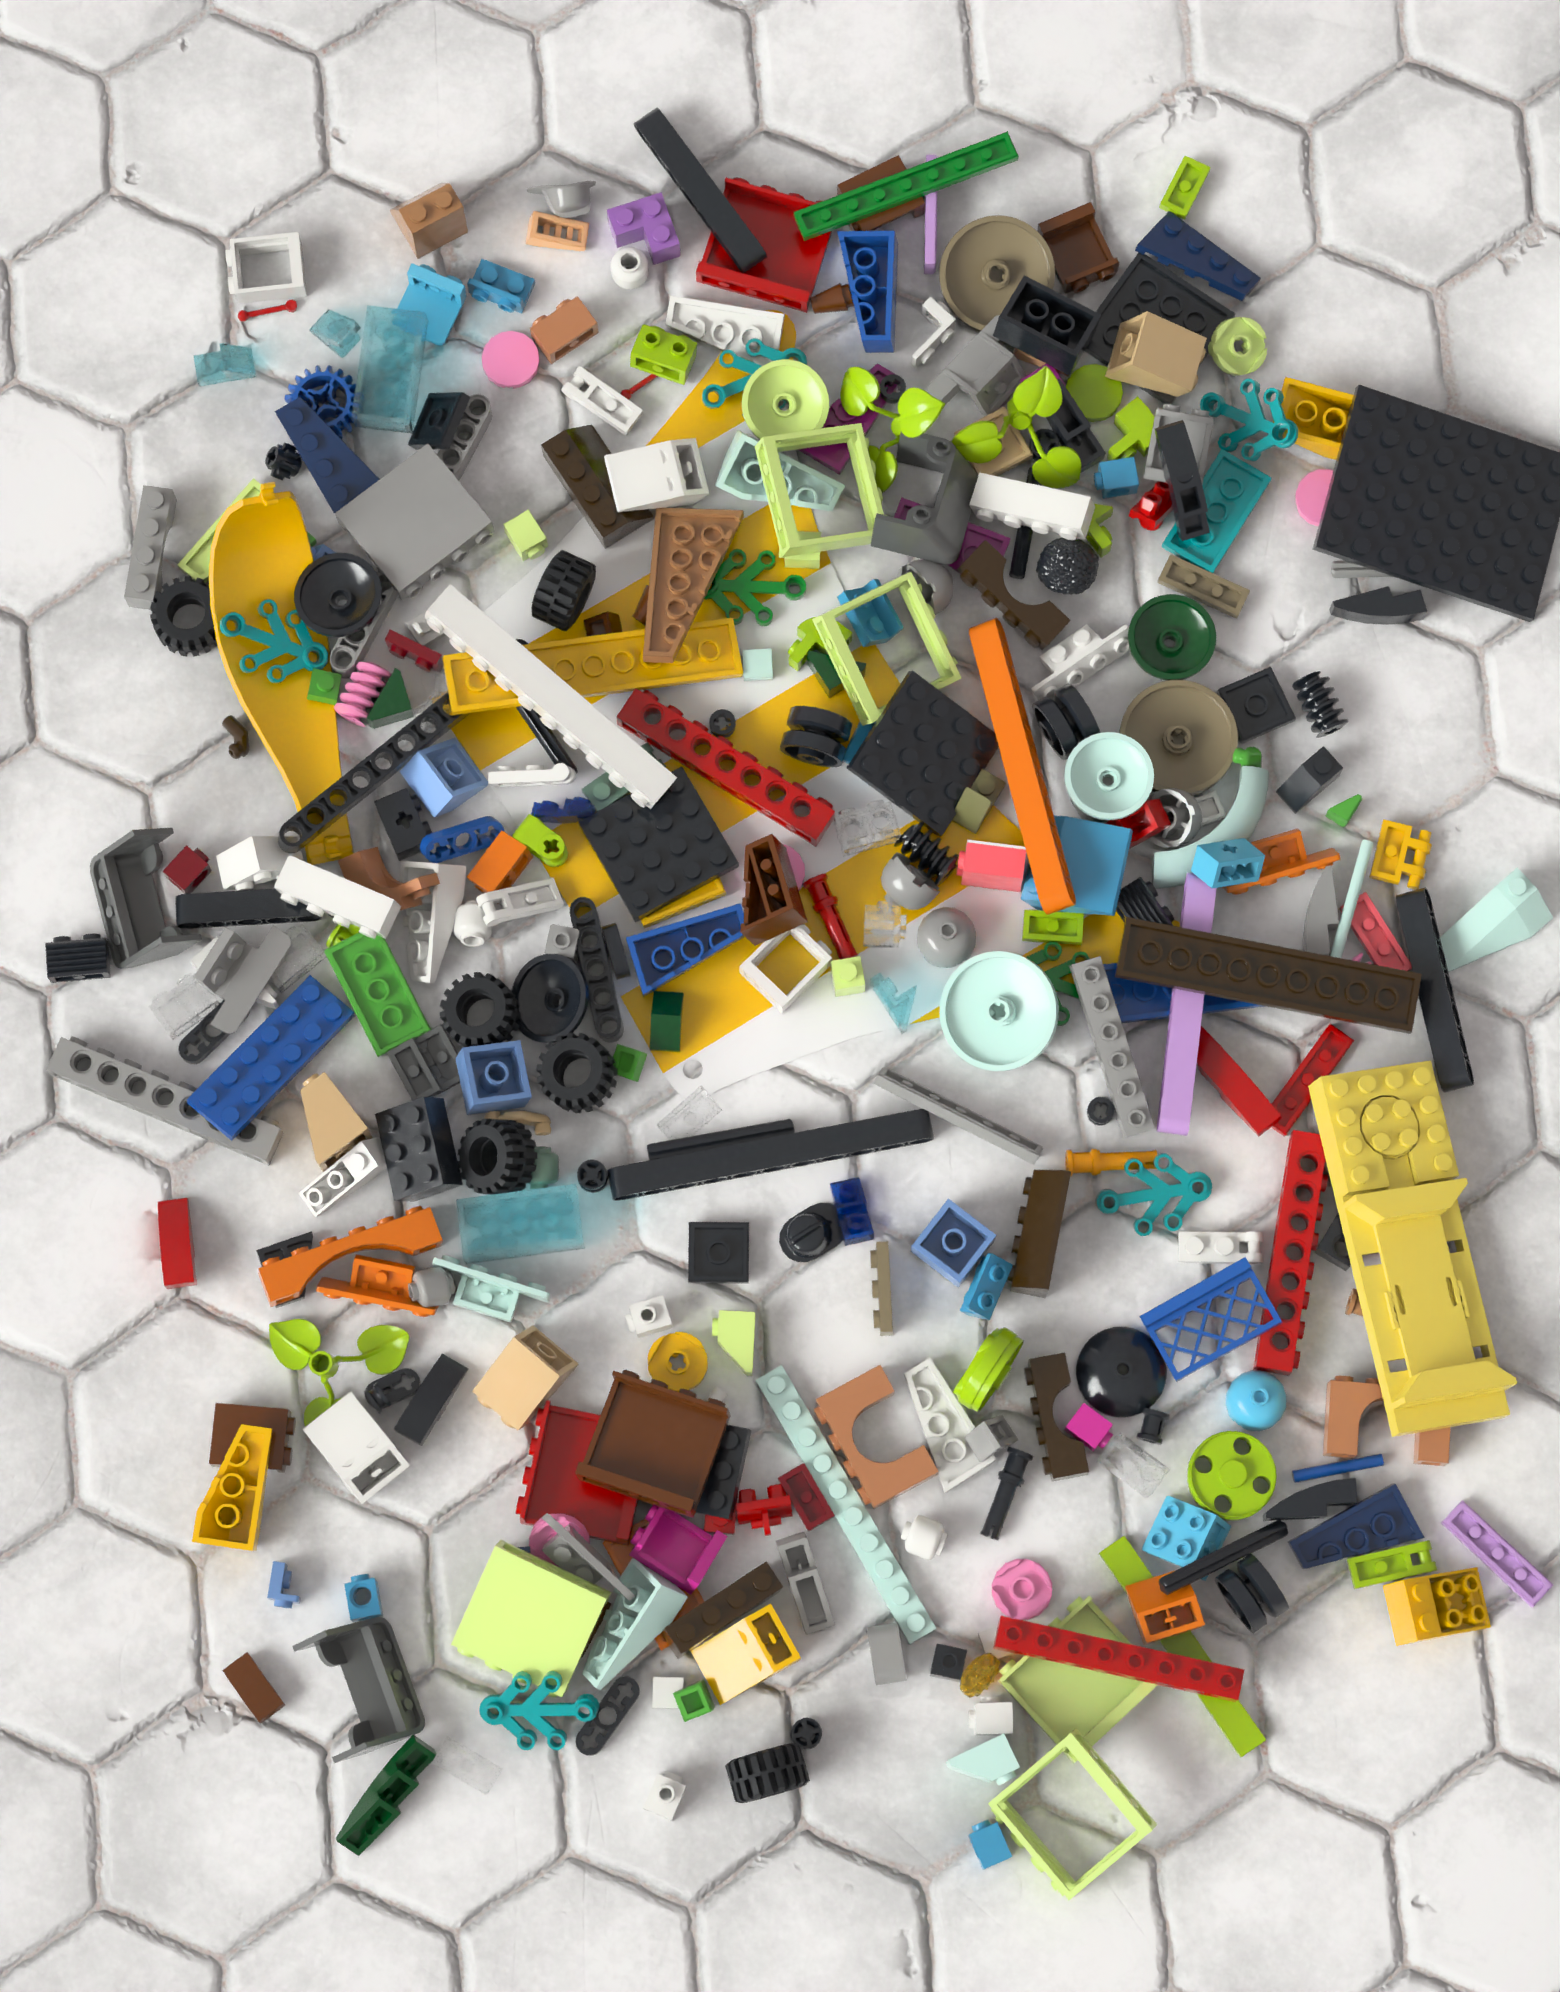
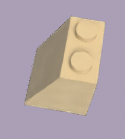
M1147 311L1120 323L1105 377L1179 397L1191 392L1198 382V375L1196 374L1199 364L1203 361L1206 353L1204 346L1207 338Z
M325 1072L321 1075L316 1073L310 1076L303 1083L305 1087L300 1090L315 1160L323 1172L359 1142L373 1138L367 1126Z
M533 1325L512 1338L472 1392L478 1396L477 1399L483 1406L497 1412L505 1425L520 1430L538 1413V1409L545 1405L546 1400L551 1398L579 1364Z

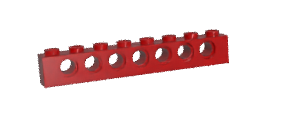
M636 688L616 716L617 725L816 847L835 819V810L832 809L833 805L822 797L815 799L807 794L808 790L803 785L795 781L791 784L782 778L783 774L771 766H768L766 769L757 763L758 759L747 751L740 753L732 748L733 743L720 735L717 738L708 733L709 729L699 721H688L683 717L684 714L678 708L672 705L668 707L658 702L659 698L648 690L641 692ZM649 714H657L661 720L657 724L651 725L645 721V718ZM675 729H681L686 733L680 740L670 737V733ZM700 744H705L711 750L706 755H698L694 749ZM723 760H732L735 763V767L732 770L725 771L720 768L719 764ZM749 775H756L760 778V782L755 786H749L744 782V779ZM780 790L785 794V798L781 801H773L770 799L769 794L772 791ZM803 805L810 809V813L805 817H799L794 813L795 808Z
M1293 1130L1290 1134L1265 1292L1276 1311L1280 1305L1289 1306L1292 1310V1318H1281L1283 1323L1258 1336L1253 1370L1289 1376L1292 1370L1298 1369L1300 1351H1296L1297 1339L1302 1340L1305 1329V1322L1300 1321L1302 1309L1307 1310L1310 1292L1305 1291L1306 1280H1312L1314 1262H1309L1311 1250L1316 1251L1319 1233L1314 1232L1315 1222L1321 1221L1323 1204L1319 1203L1320 1191H1326L1328 1174H1323L1326 1159L1320 1134ZM1304 1158L1311 1159L1315 1163V1170L1312 1172L1304 1171L1301 1168L1300 1160ZM1300 1187L1308 1189L1311 1199L1309 1201L1299 1200L1296 1196V1189ZM1293 1217L1303 1218L1306 1222V1229L1302 1231L1294 1229L1291 1225V1219ZM1287 1247H1298L1302 1253L1301 1259H1290L1286 1253ZM1286 1275L1294 1277L1297 1281V1288L1293 1290L1286 1289L1282 1285V1277ZM1262 1309L1260 1325L1273 1320L1268 1309ZM1277 1334L1285 1336L1288 1341L1287 1348H1276L1272 1342L1273 1336Z
M1000 1616L993 1649L1232 1702L1239 1700L1245 1670L1005 1616Z

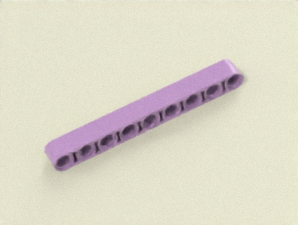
M1187 872L1180 927L1211 933L1216 888L1209 887L1194 873ZM1172 988L1157 1132L1188 1135L1204 994Z

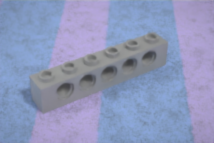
M1101 956L1069 966L1123 1138L1155 1129Z

